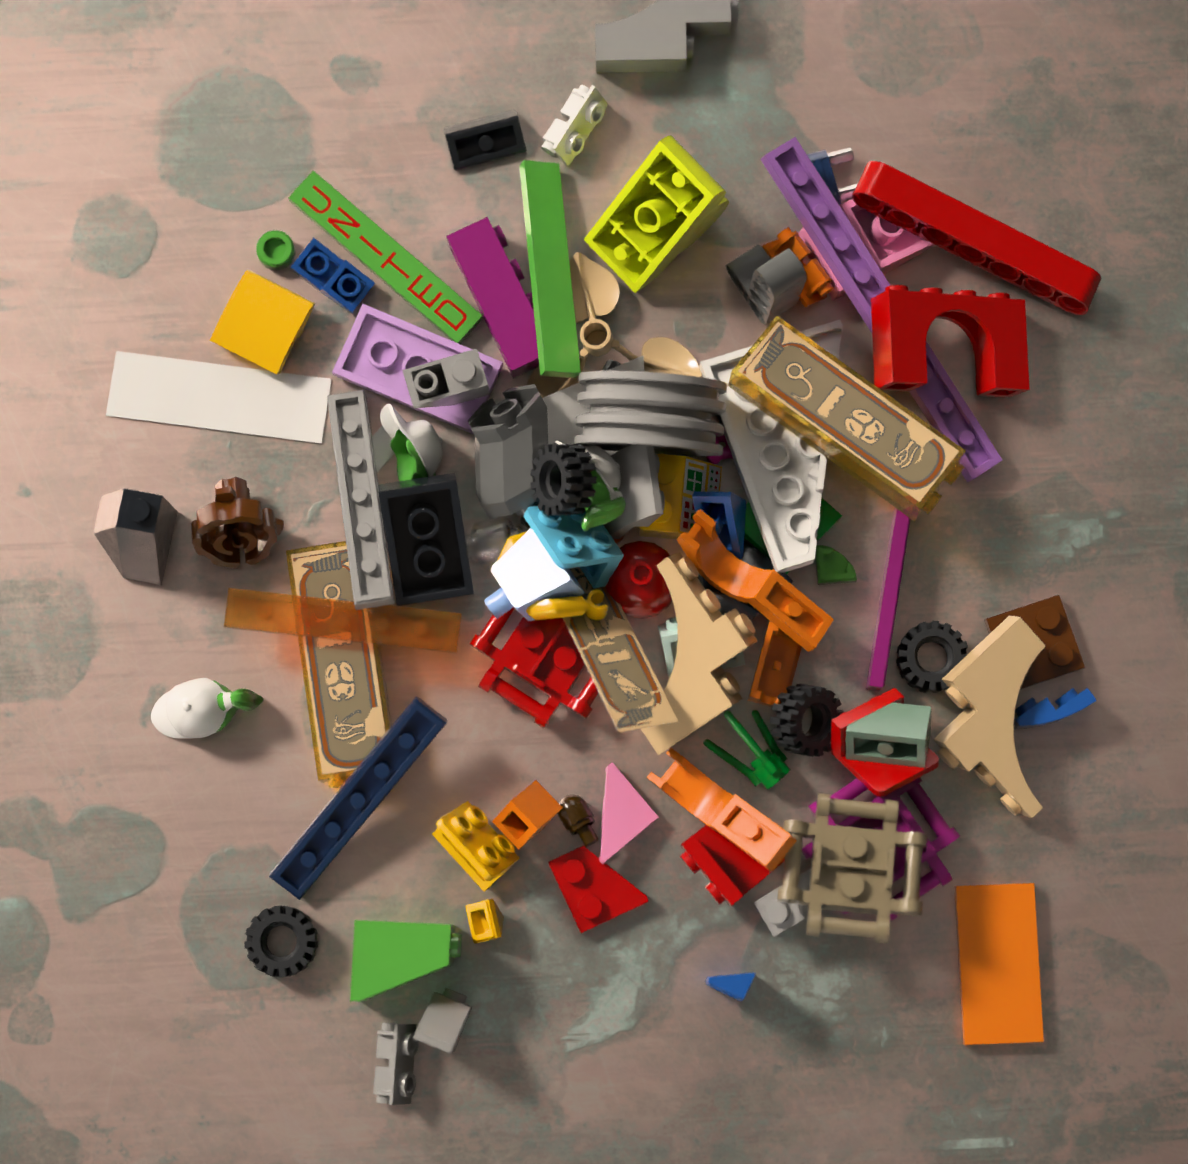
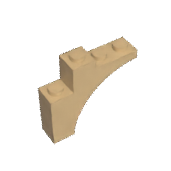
M680 552L667 557L656 565L670 591L677 619V653L673 671L664 693L679 721L641 728L658 755L743 699L739 694L740 686L730 672H725L721 666L758 641L754 636V625L745 614H739L736 608L724 615L721 614L719 611L721 608L719 600L711 590H705L697 578L699 573L695 564L688 557H683Z
M1008 616L942 678L949 687L946 691L948 697L959 708L962 709L964 706L967 708L933 740L941 748L937 754L951 769L954 770L958 767L970 772L977 765L978 767L974 770L976 775L988 787L995 785L1003 794L1000 798L1001 803L1013 815L1017 816L1020 813L1021 815L1033 818L1043 807L1027 785L1019 766L1014 743V713L1024 677L1035 658L1046 646L1021 617Z

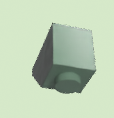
M890 703L847 725L846 759L925 768L931 736V707Z

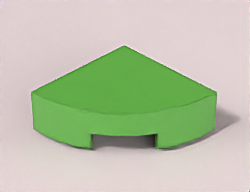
M816 545L815 561L818 585L857 581L854 567L845 556L829 546Z

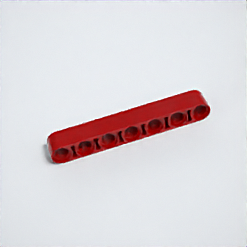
M870 161L866 164L852 195L853 201L864 210L1069 313L1084 315L1088 312L1102 279L1101 275L1093 268L883 162Z

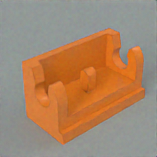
M770 621L766 629L747 701L773 707L774 703L781 704V701L777 698L781 692L787 693L786 688L792 686L802 647Z

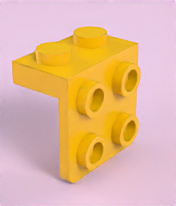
M469 801L464 802L441 817L436 823L438 828L432 833L437 841L484 892L520 859L514 852L513 844L505 836L498 834L488 823L486 814L477 806L471 805Z

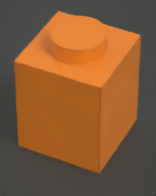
M535 780L513 798L492 822L519 850L542 831L563 807Z

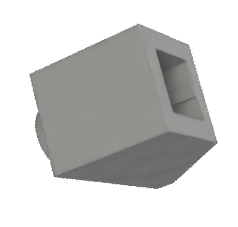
M477 348L402 370L413 408L453 406L490 395Z

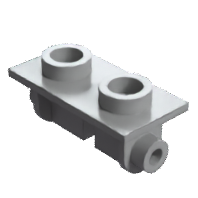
M382 1022V1030L377 1031L376 1058L389 1059V1066H375L373 1094L377 1095L376 1103H388L389 1105L411 1104V1096L416 1086L413 1074L414 1056L418 1050V1040L413 1039L416 1032V1024Z

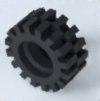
M547 444L545 448H540L538 451L539 457H534L533 464L536 466V469H531L530 476L535 477V482L530 483L531 490H536L533 499L535 502H540L538 508L540 511H545L544 514H583L586 512L585 508L590 507L592 504L589 497H595L596 490L592 488V484H597V477H592V471L596 470L595 463H589L592 456L590 452H585V447L578 446V444Z
M933 620L930 623L925 621L911 628L902 638L896 652L898 653L896 664L900 668L899 674L902 679L905 678L908 681L909 686L912 688L916 687L920 692L924 693L927 691L938 693L949 688L942 678L968 655L966 641L963 642L961 639L962 634L958 630L955 632L951 629L952 625L948 623L940 624L939 621ZM934 642L945 649L947 662L943 669L930 672L921 667L917 655L919 648L925 643Z
M796 684V686L787 687V693L781 692L777 697L781 704H773L772 710L777 711V716H770V723L777 726L771 730L772 736L779 737L776 743L778 746L784 747L783 750L809 757L823 756V751L830 752L832 750L830 743L831 720L844 713L843 710L837 709L842 705L840 699L833 698L835 693L831 690H826L824 687L807 684ZM810 706L812 710V723L807 733L804 734L802 719L805 711Z
M273 906L272 908L262 910L258 916H255L250 921L252 924L246 930L247 940L244 941L245 948L248 951L247 957L249 961L255 964L254 967L257 970L266 973V975L272 977L296 975V973L305 970L310 961H313L316 956L315 950L318 948L319 943L316 936L318 935L317 929L314 928L313 921L309 916H306L299 909L289 906ZM278 926L289 927L295 933L297 939L294 951L285 957L273 955L267 947L268 934Z

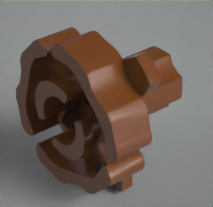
M239 477L221 479L215 485V502L199 509L196 513L197 520L191 523L192 544L198 555L205 556L217 566L230 568L240 566V548L243 547L245 562L248 565H255L270 555L272 545L277 542V536L281 534L284 528V521L275 518L274 512L270 508H264L261 511V502L250 499V490L247 487L246 480Z

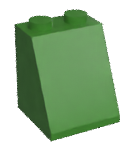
M355 920L350 1001H366L454 965V957H461L462 934L455 933L456 926L451 924Z

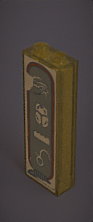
M778 315L731 371L728 387L913 521H916L923 511L928 515L933 511L942 498L938 491L945 482L952 486L965 468L960 462L966 450Z
M346 541L286 550L317 777L321 783L328 782L329 788H340L392 726L375 607L359 610L355 608Z

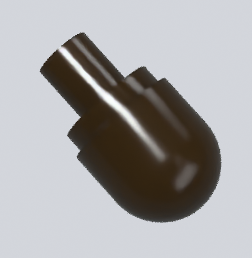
M574 794L563 797L559 802L563 809L558 813V817L567 832H570L572 836L578 834L585 847L596 843L599 838L591 826L595 823L594 815L586 801Z

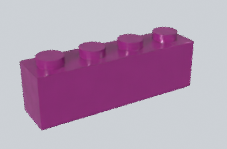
M488 217L447 235L448 246L512 378L514 379L539 366L532 292L525 294L519 282L525 278L517 260L514 258L509 261L503 248L508 246V243L500 226L492 227Z

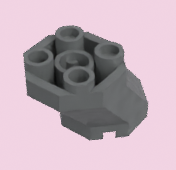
M535 384L512 387L502 392L505 400L496 404L493 398L484 402L468 419L475 437L476 495L489 519H496L514 513L518 516H524L528 507L538 506V503L533 499L536 490H531L530 483L535 482V477L530 476L531 469H536V466L533 464L534 457H539L538 451L540 448H545V445L548 444L547 406Z

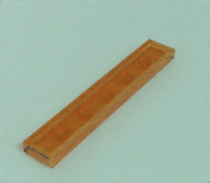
M228 588L224 627L458 654L462 613L390 605L356 610L353 601Z

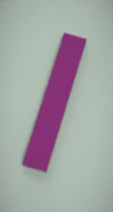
M897 487L866 690L878 692L883 689L886 681L914 498L899 487Z

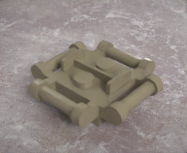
M818 793L815 823H807L800 820L784 821L783 829L797 841L785 855L783 886L778 888L777 900L783 903L807 905V935L819 936L820 933L875 938V942L888 943L890 914L922 915L923 902L919 901L922 848L927 847V834L920 832H896L898 801L885 800V804L833 799L830 794ZM829 814L883 819L882 830L828 825ZM803 837L813 838L809 891L798 889ZM895 847L906 848L903 899L901 900L891 899ZM821 909L876 915V922L821 917Z

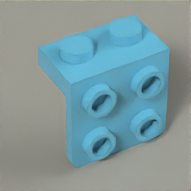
M538 506L528 507L524 513V518L556 566L561 569L579 567L593 588L605 587L624 554L604 525L584 531L581 525L586 512L578 515L544 514L545 511H540Z

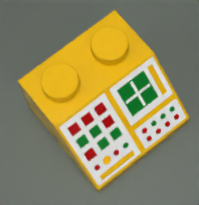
M657 454L660 462L658 473L659 489L664 493L665 506L663 514L651 525L640 527L639 536L677 540L683 532L688 533L695 523L692 518L695 514L692 498L694 491L720 492L722 466L686 456Z

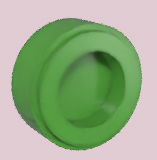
M272 230L263 234L256 246L260 262L271 270L285 269L295 258L296 251L292 239L285 232L279 230Z

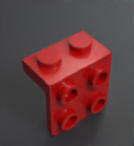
M896 688L875 696L869 701L831 720L832 754L878 797L886 796L937 769L939 766V757L929 747L925 768L846 759L847 725L890 703L904 704V696Z
M707 825L680 845L685 851L680 855V858L694 874L699 870L710 882L705 888L719 905L726 901L731 907L771 873L770 870ZM785 857L781 860L777 867H779L782 863L785 862Z

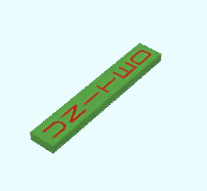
M314 170L288 197L294 206L451 341L461 344L482 321V314Z

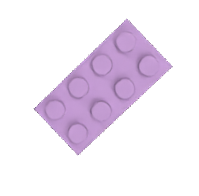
M362 304L332 371L333 375L471 434L473 432L468 419L484 402L488 401L490 396L487 395L453 406L413 408L402 370L473 349L365 304ZM478 352L491 394L503 367V362Z

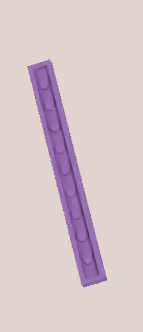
M796 137L764 155L760 160L872 333L871 298L885 292V287L891 285ZM926 341L928 384L909 392L937 436L959 451L953 461L968 483L1001 462L1002 458Z

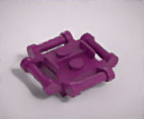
M856 778L832 794L831 798L853 800L868 790V788ZM921 778L904 785L886 796L877 797L871 801L885 804V800L898 801L896 832L924 833L900 798L901 795L907 792L937 836L931 842L927 837V847L922 848L921 864L926 862L931 871L920 878L919 898L939 884L945 886L953 880L937 853L960 837L955 827L950 828L920 785V782H922ZM817 800L808 806L814 818L816 816ZM829 814L828 825L882 830L883 819L849 816L836 825L830 817L831 814ZM812 842L802 848L801 852L806 860L808 858L811 859ZM895 847L892 884L905 874V847ZM903 890L891 899H903ZM890 914V922L898 918L897 914Z

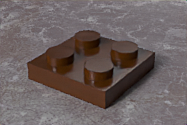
M1059 595L984 620L990 634L1008 616L1021 617L1045 644L1046 647L1040 651L1026 673L1020 690L1085 668Z

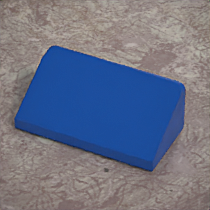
M756 973L706 977L705 985L741 1001L744 1000Z

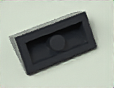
M516 110L443 129L454 170L527 151Z

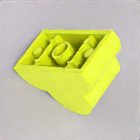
M669 135L657 143L583 240L636 294L652 282L678 254L691 246L715 223L727 208L729 200L725 197L726 191L672 135Z

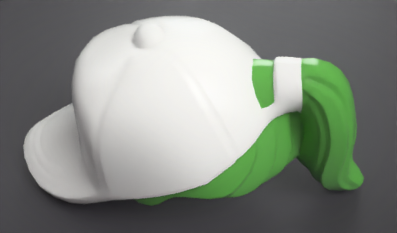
M391 404L385 405L381 410L380 420L383 428L392 438L390 447L397 457V476L399 481L436 476V470L443 456L442 438L438 436L428 421L406 422Z
M556 440L553 444H563V443H561V442H559V441ZM599 446L585 447V452H590L592 456L589 463H595L596 470L592 471V477H597V484H592V488L596 490L595 497H589L592 504L590 507L585 508L586 514L582 519L581 525L584 531L613 521L622 515L626 507L625 499L618 490L621 484L620 466Z
M198 678L176 685L172 690L164 694L154 705L151 720L157 730L168 737L203 738L221 731L230 723L238 709L243 711L253 710L264 699L262 696L246 688L231 691L215 680Z

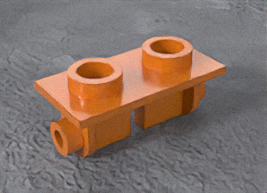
M787 227L777 235L778 239L761 246L770 259L788 248L797 256L807 274V280L799 298L805 308L828 297L827 294L833 290V286L830 284L832 281L831 277L816 258L807 265L803 262V259L811 251L797 231L792 232Z

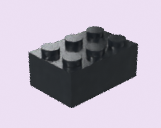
M455 473L379 484L378 493L397 606L474 594Z

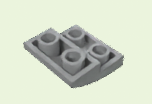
M633 444L610 455L620 466L621 484L618 490L626 502L625 510L621 516L609 523L603 524L613 539H620L633 527H648L663 514L665 497L662 490L659 489L658 482L660 462L658 455L654 453L653 445Z

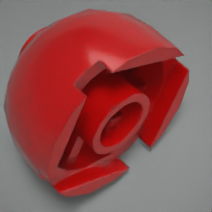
M636 541L627 543L620 547L624 556L613 575L609 578L606 585L607 592L621 605L624 613L628 616L639 619L657 616L667 609L673 600L668 586L656 565L671 555L667 550L652 542Z

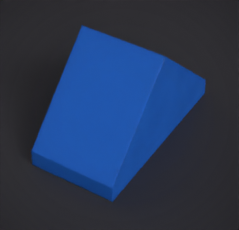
M694 491L692 498L695 513L701 509L716 521L715 529L720 541L738 559H742L744 552L746 500L733 492Z

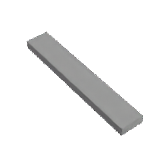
M365 390L328 395L327 400L354 605L356 610L395 604L378 493V477Z

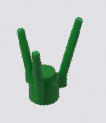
M726 710L724 712L725 718L757 757L750 763L755 770L747 767L709 739L703 741L704 746L744 774L755 787L762 783L767 790L770 789L791 771L785 763L788 758L779 749L758 710H753L751 714L769 747L765 751L760 748L731 711Z

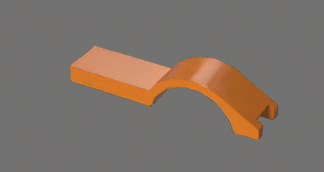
M699 509L692 517L695 523L688 533L683 532L677 539L687 557L695 564L698 573L711 586L723 594L752 605L806 651L810 652L815 649L834 619L774 569L764 570L738 559L720 541L715 529L716 521Z
M670 748L666 754L674 760L673 764L661 778L653 772H650L646 778L698 820L714 831L719 832L773 872L797 840L736 794L732 795L724 790L685 757Z

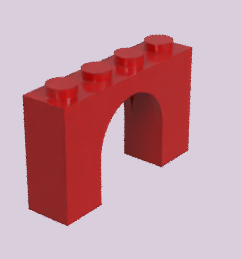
M906 285L885 287V292L871 298L875 390L911 391L928 384L926 337L934 319H945L955 323L969 337L975 354L977 396L1013 397L1030 390L1026 306L1024 299H1011L1009 293H992L987 295V297L977 296L974 290H961L953 294H944L943 289L936 287L924 288L919 290V292L909 291Z

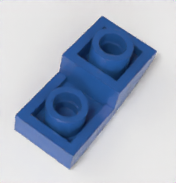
M314 237L289 268L350 313L356 309L375 284V282L346 259L343 261Z
M1074 688L1055 700V703L1058 705L1057 709L1054 708L1047 697L1038 703L1032 697L1015 709L1018 717L1014 719V729L1040 727L1057 722L1079 712L1097 700L1088 688L1080 693H1077Z

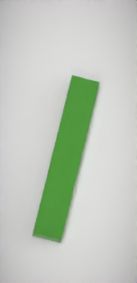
M524 160L519 168L540 376L577 378L579 373H581L560 167L559 163Z

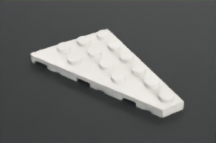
M841 320L795 333L838 364L841 332L843 329ZM757 344L700 361L699 368L703 378L727 383V392L719 394L718 398L719 401L726 403V410L717 416L720 425L724 426L726 441L774 570L782 574L813 564L815 560L829 436L738 371L759 346Z

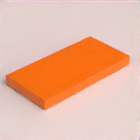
M1034 883L954 886L963 1045L1044 1042Z

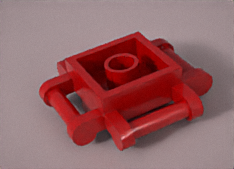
M513 607L498 619L492 615L480 635L475 634L469 643L473 648L494 661L483 676L478 687L487 693L493 691L534 717V723L542 728L546 727L561 704L587 719L593 710L590 706L599 694V691L592 677H590L577 698L569 694L586 665L563 617L528 621L523 616L502 650L492 645L515 608ZM504 669L548 696L549 699L545 705H542L501 679L500 676Z

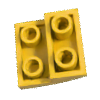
M248 269L231 295L210 341L277 375L281 373L295 340L301 337L315 303Z

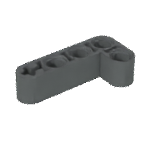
M758 244L726 265L727 272L764 325L798 304L807 280V274L803 265L789 248L770 259L765 250Z

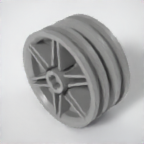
M588 371L579 373L578 382L586 385V391L578 393L577 402L590 408V412L576 416L575 425L583 428V435L575 436L574 444L583 447L599 446L605 451L614 452L633 444L653 445L654 453L699 457L720 456L723 454V446L715 444L716 437L724 435V426L712 421L711 417L720 415L726 410V403L719 401L718 398L719 394L727 392V383L703 377L655 372Z

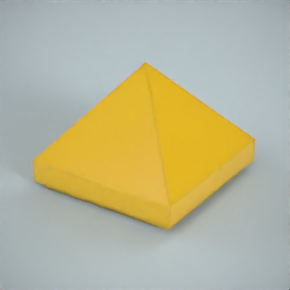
M493 898L466 905L465 908L474 944L502 937L504 916Z

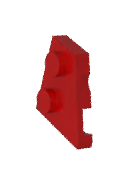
M584 845L548 862L580 933L649 902L644 893L606 863L602 864L599 861V857Z

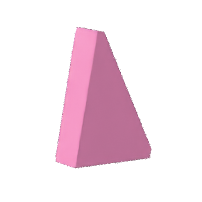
M613 762L605 768V795L603 799L602 837L599 861L602 864L658 818V815Z

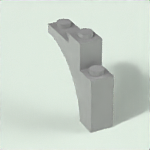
M657 0L646 9L630 17L615 22L595 24L596 73L686 71L687 59L694 58L693 36L686 35H730L731 22H738V0Z

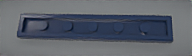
M416 696L272 869L269 877L300 900L447 724V719Z

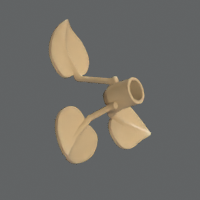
M577 252L569 261L576 323H581L589 318V321L584 323L580 330V339L584 346L580 351L579 358L581 373L589 355L603 356L611 349L617 350L630 361L638 358L623 347L618 340L613 339L611 330L606 322L596 319V316L603 317L609 315L617 306L620 298L617 280L606 268L592 261L581 252ZM655 337L648 339L643 344L641 356H644V372L702 377L701 370L694 356L677 341L666 337ZM538 366L530 375L527 385L535 384L543 398L579 383V376L577 378L540 376Z

